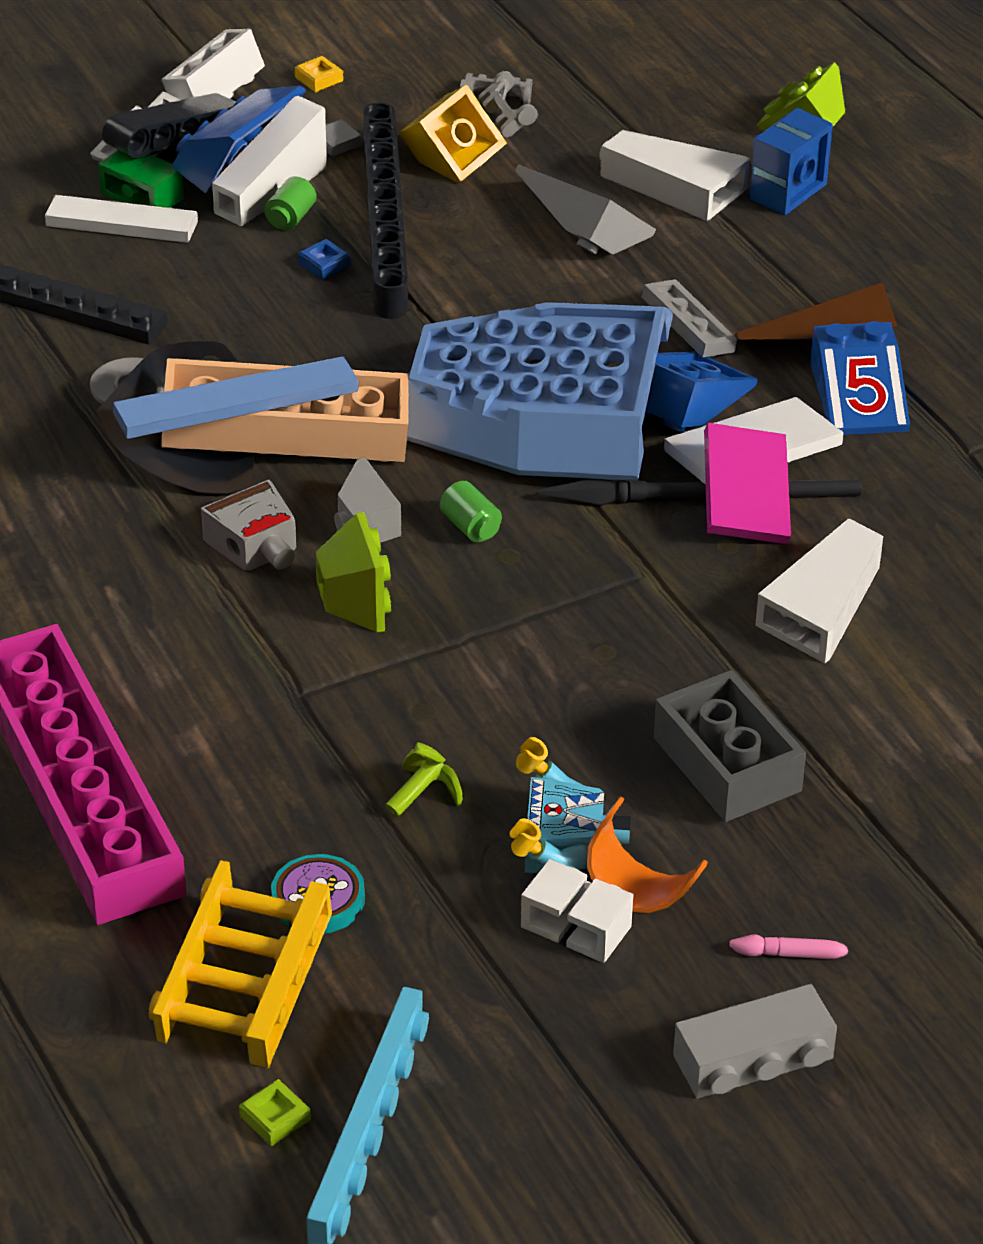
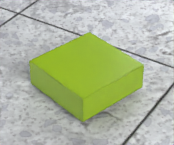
M279 1079L239 1105L240 1117L270 1146H273L311 1120L310 1108Z

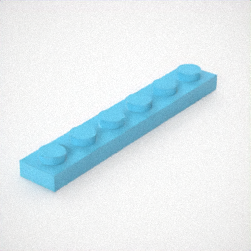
M403 986L308 1213V1244H333L336 1235L343 1236L347 1230L351 1214V1206L349 1205L353 1194L359 1196L363 1190L367 1176V1165H365L369 1155L376 1156L379 1151L383 1136L382 1121L384 1116L392 1117L398 1101V1082L400 1078L407 1079L412 1068L414 1059L413 1045L415 1041L422 1042L427 1031L429 1014L422 1012L421 990Z

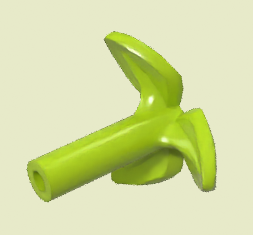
M417 742L415 749L407 754L402 764V769L415 773L385 806L394 816L399 817L424 789L435 780H441L446 784L456 805L459 806L462 802L461 785L454 770L450 766L443 764L446 759L432 747Z

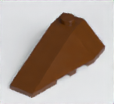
M882 282L736 332L734 336L737 338L736 344L812 343L814 326H825L834 323L862 324L872 321L891 322L893 329L898 325Z

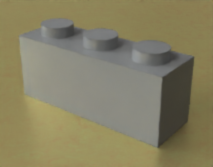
M809 984L677 1022L675 1025L673 1056L698 1099L715 1093L723 1094L735 1087L759 1080H770L779 1074L806 1066L814 1067L824 1061L833 1059L837 1025L813 985Z

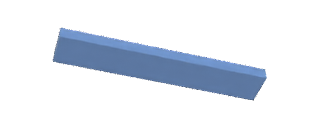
M344 356L116 401L113 402V414L126 438L129 439L358 392L359 380Z

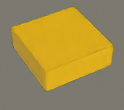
M320 56L296 66L295 78L314 92L342 82L343 70L324 56Z

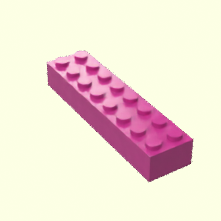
M58 624L0 640V732L96 924L100 925L187 896L183 855Z

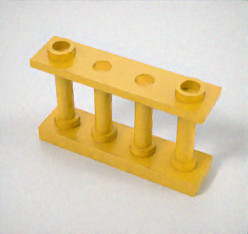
M220 860L213 878L207 877L203 883L200 894L201 905L162 992L156 991L151 999L149 1019L154 1021L157 1041L167 1043L176 1021L241 1036L242 1042L247 1043L250 1064L269 1068L331 918L329 885L311 881L304 898H297L293 902L233 888L230 864ZM229 906L290 920L292 927L288 936L282 935L280 939L219 926L226 907ZM211 943L274 958L276 965L272 975L265 974L261 978L202 964V961ZM193 982L255 996L258 997L260 1003L255 1014L249 1013L247 1017L185 1003V1000Z

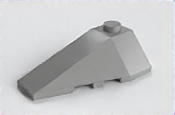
M519 164L515 170L564 229L579 238L576 245L593 254H596L600 249L613 255L652 237L656 231L655 228L607 198Z

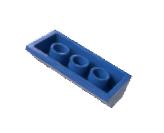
M301 85L261 89L247 98L244 96L240 97L229 111L224 108L213 122L205 121L193 136L187 134L182 138L176 147V152L179 154L172 167L204 193L209 192L213 189L212 182L297 95L302 97L306 89Z

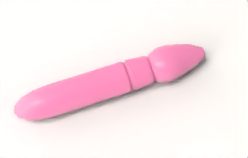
M753 934L732 939L729 942L730 947L735 952L749 957L764 954L782 957L836 959L848 953V949L844 944L821 939L763 938Z

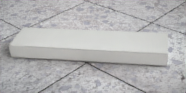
M55 195L45 214L46 226L183 243L189 242L198 223L197 211Z

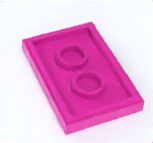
M708 423L704 429L707 533L787 544L791 538L786 434Z

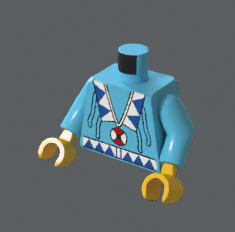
M530 737L520 746L521 753L516 758V767L523 773L529 774L535 771L536 775L531 777L528 819H520L509 832L511 838L515 839L511 843L512 851L517 856H525L526 873L540 872L549 859L578 870L587 869L589 843L596 829L606 816L603 815L604 792L600 788L585 786L569 778L551 761L545 763L544 760L548 756L547 747L540 739ZM613 816L614 834L620 844H629L631 816Z

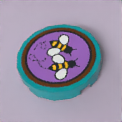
M327 854L305 855L289 861L277 871L271 884L272 897L293 902L297 898H304L311 881L329 885L332 915L324 934L347 927L355 920V914L360 909L362 911L365 904L364 878L358 869L343 858ZM279 918L282 923L289 927L290 920Z

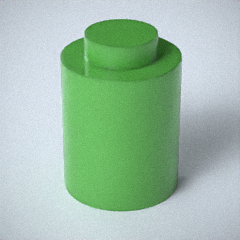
M298 176L289 177L265 204L264 213L267 220L277 229L284 231L292 230L316 202V191L306 179Z
M459 481L454 483L441 497V512L471 541L482 542L490 539L499 530L502 520L500 510L470 482Z

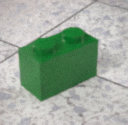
M119 150L98 163L101 194L121 203L171 208L184 199L183 175L172 167V163L156 156L148 155L133 158Z

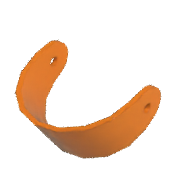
M620 796L596 829L588 846L587 869L592 882L597 878L632 893V912L652 913L666 909L685 895L700 876L708 861L703 859L695 869L684 875L663 874L637 862L623 849L614 834L612 819L624 801V798Z

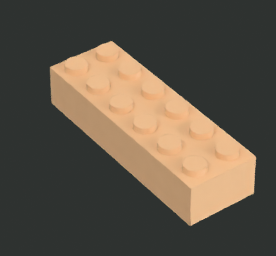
M167 358L164 392L292 366ZM352 370L359 380L358 392L163 431L161 447L217 450L221 452L284 454L302 457H333L340 459H360L365 457L367 460L405 462L408 434V373Z

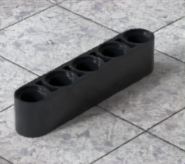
M212 93L115 114L106 121L102 131V139L107 145L133 158L176 149L185 135L190 134L193 136L205 121L213 122L224 108L229 111L236 101L219 93Z

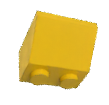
M467 84L442 97L399 132L419 163L456 183L465 179L507 144Z

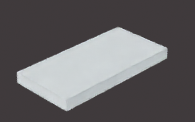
M797 397L715 422V424L786 434L787 463L842 445L843 432ZM706 426L665 438L664 451L706 484L704 429Z

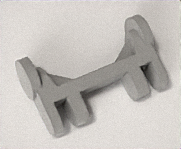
M507 71L498 73L493 83L479 95V101L486 112L493 113L498 108L502 110L503 113L497 117L495 125L504 137H510L524 125L532 124L538 116L536 108L531 104L523 105L517 110L509 107L505 101V95L513 87L515 80L512 74Z
M467 73L465 79L461 80L460 87L467 84L473 94L482 93L493 83L494 79H489L484 74L473 77V73ZM514 77V85L505 96L519 97L520 101H523V105L530 104L533 80L527 79L526 82H521L520 78Z

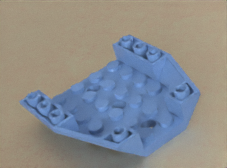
M547 302L536 304L533 307L511 311L508 309L489 315L470 316L426 324L423 326L409 375L407 441L517 475L638 481L644 454L641 428L660 341H668L673 312L666 307ZM531 360H542L536 364H529ZM609 363L621 364L616 367H607Z

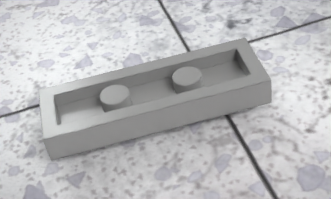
M676 279L644 284L641 297L650 306L666 307L672 310L671 327L702 358L715 357L735 351L737 338Z

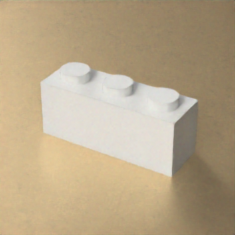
M226 29L161 80L167 94L180 100L212 93H219L227 98H231L234 90L241 85L251 82L254 79V74L265 65L251 29Z

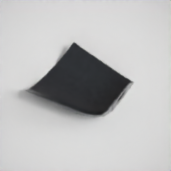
M190 341L165 345L146 356L96 410L107 437L125 457L149 473L169 483L199 493L228 494L252 487L255 453L161 447L162 432L126 438L113 414V402L164 392L167 358L200 360L204 356L212 355L219 358L221 362L240 363L231 350L220 342Z

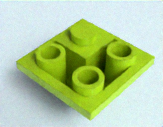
M834 62L824 69L817 66L802 78L804 81L797 84L794 80L784 86L778 92L780 97L764 108L766 115L757 124L760 130H767L796 108L829 121L834 126L845 113L840 72L836 63Z
M365 512L356 513L315 552L317 587L326 612L374 632L385 631V613L391 612L390 595L387 587H384V581L391 579L387 556H380L379 554L381 552V543L377 528H370Z

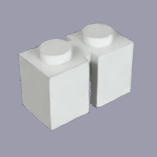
M549 859L522 894L521 927L559 943L572 924L578 925L568 938L567 947L605 963L631 928L633 894L597 878L590 883L587 881V874L580 872L574 867H568Z

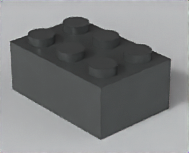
M733 670L656 699L653 738L724 822L802 791L806 751Z

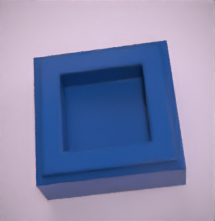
M325 239L299 252L298 264L321 280H324L351 266V256Z

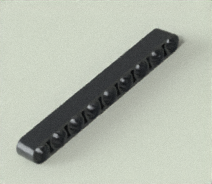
M378 102L367 105L363 110L374 310L378 316L386 319H395L404 316L408 311V273L396 115L394 107L390 104Z

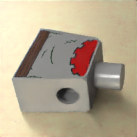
M266 480L201 508L203 540L243 570H252L269 562L276 569L281 570L287 568L293 562L295 557L294 550L296 549L295 519L270 480Z

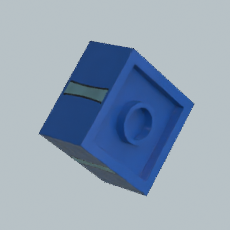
M796 108L763 133L754 137L750 200L786 215L827 185L833 123Z

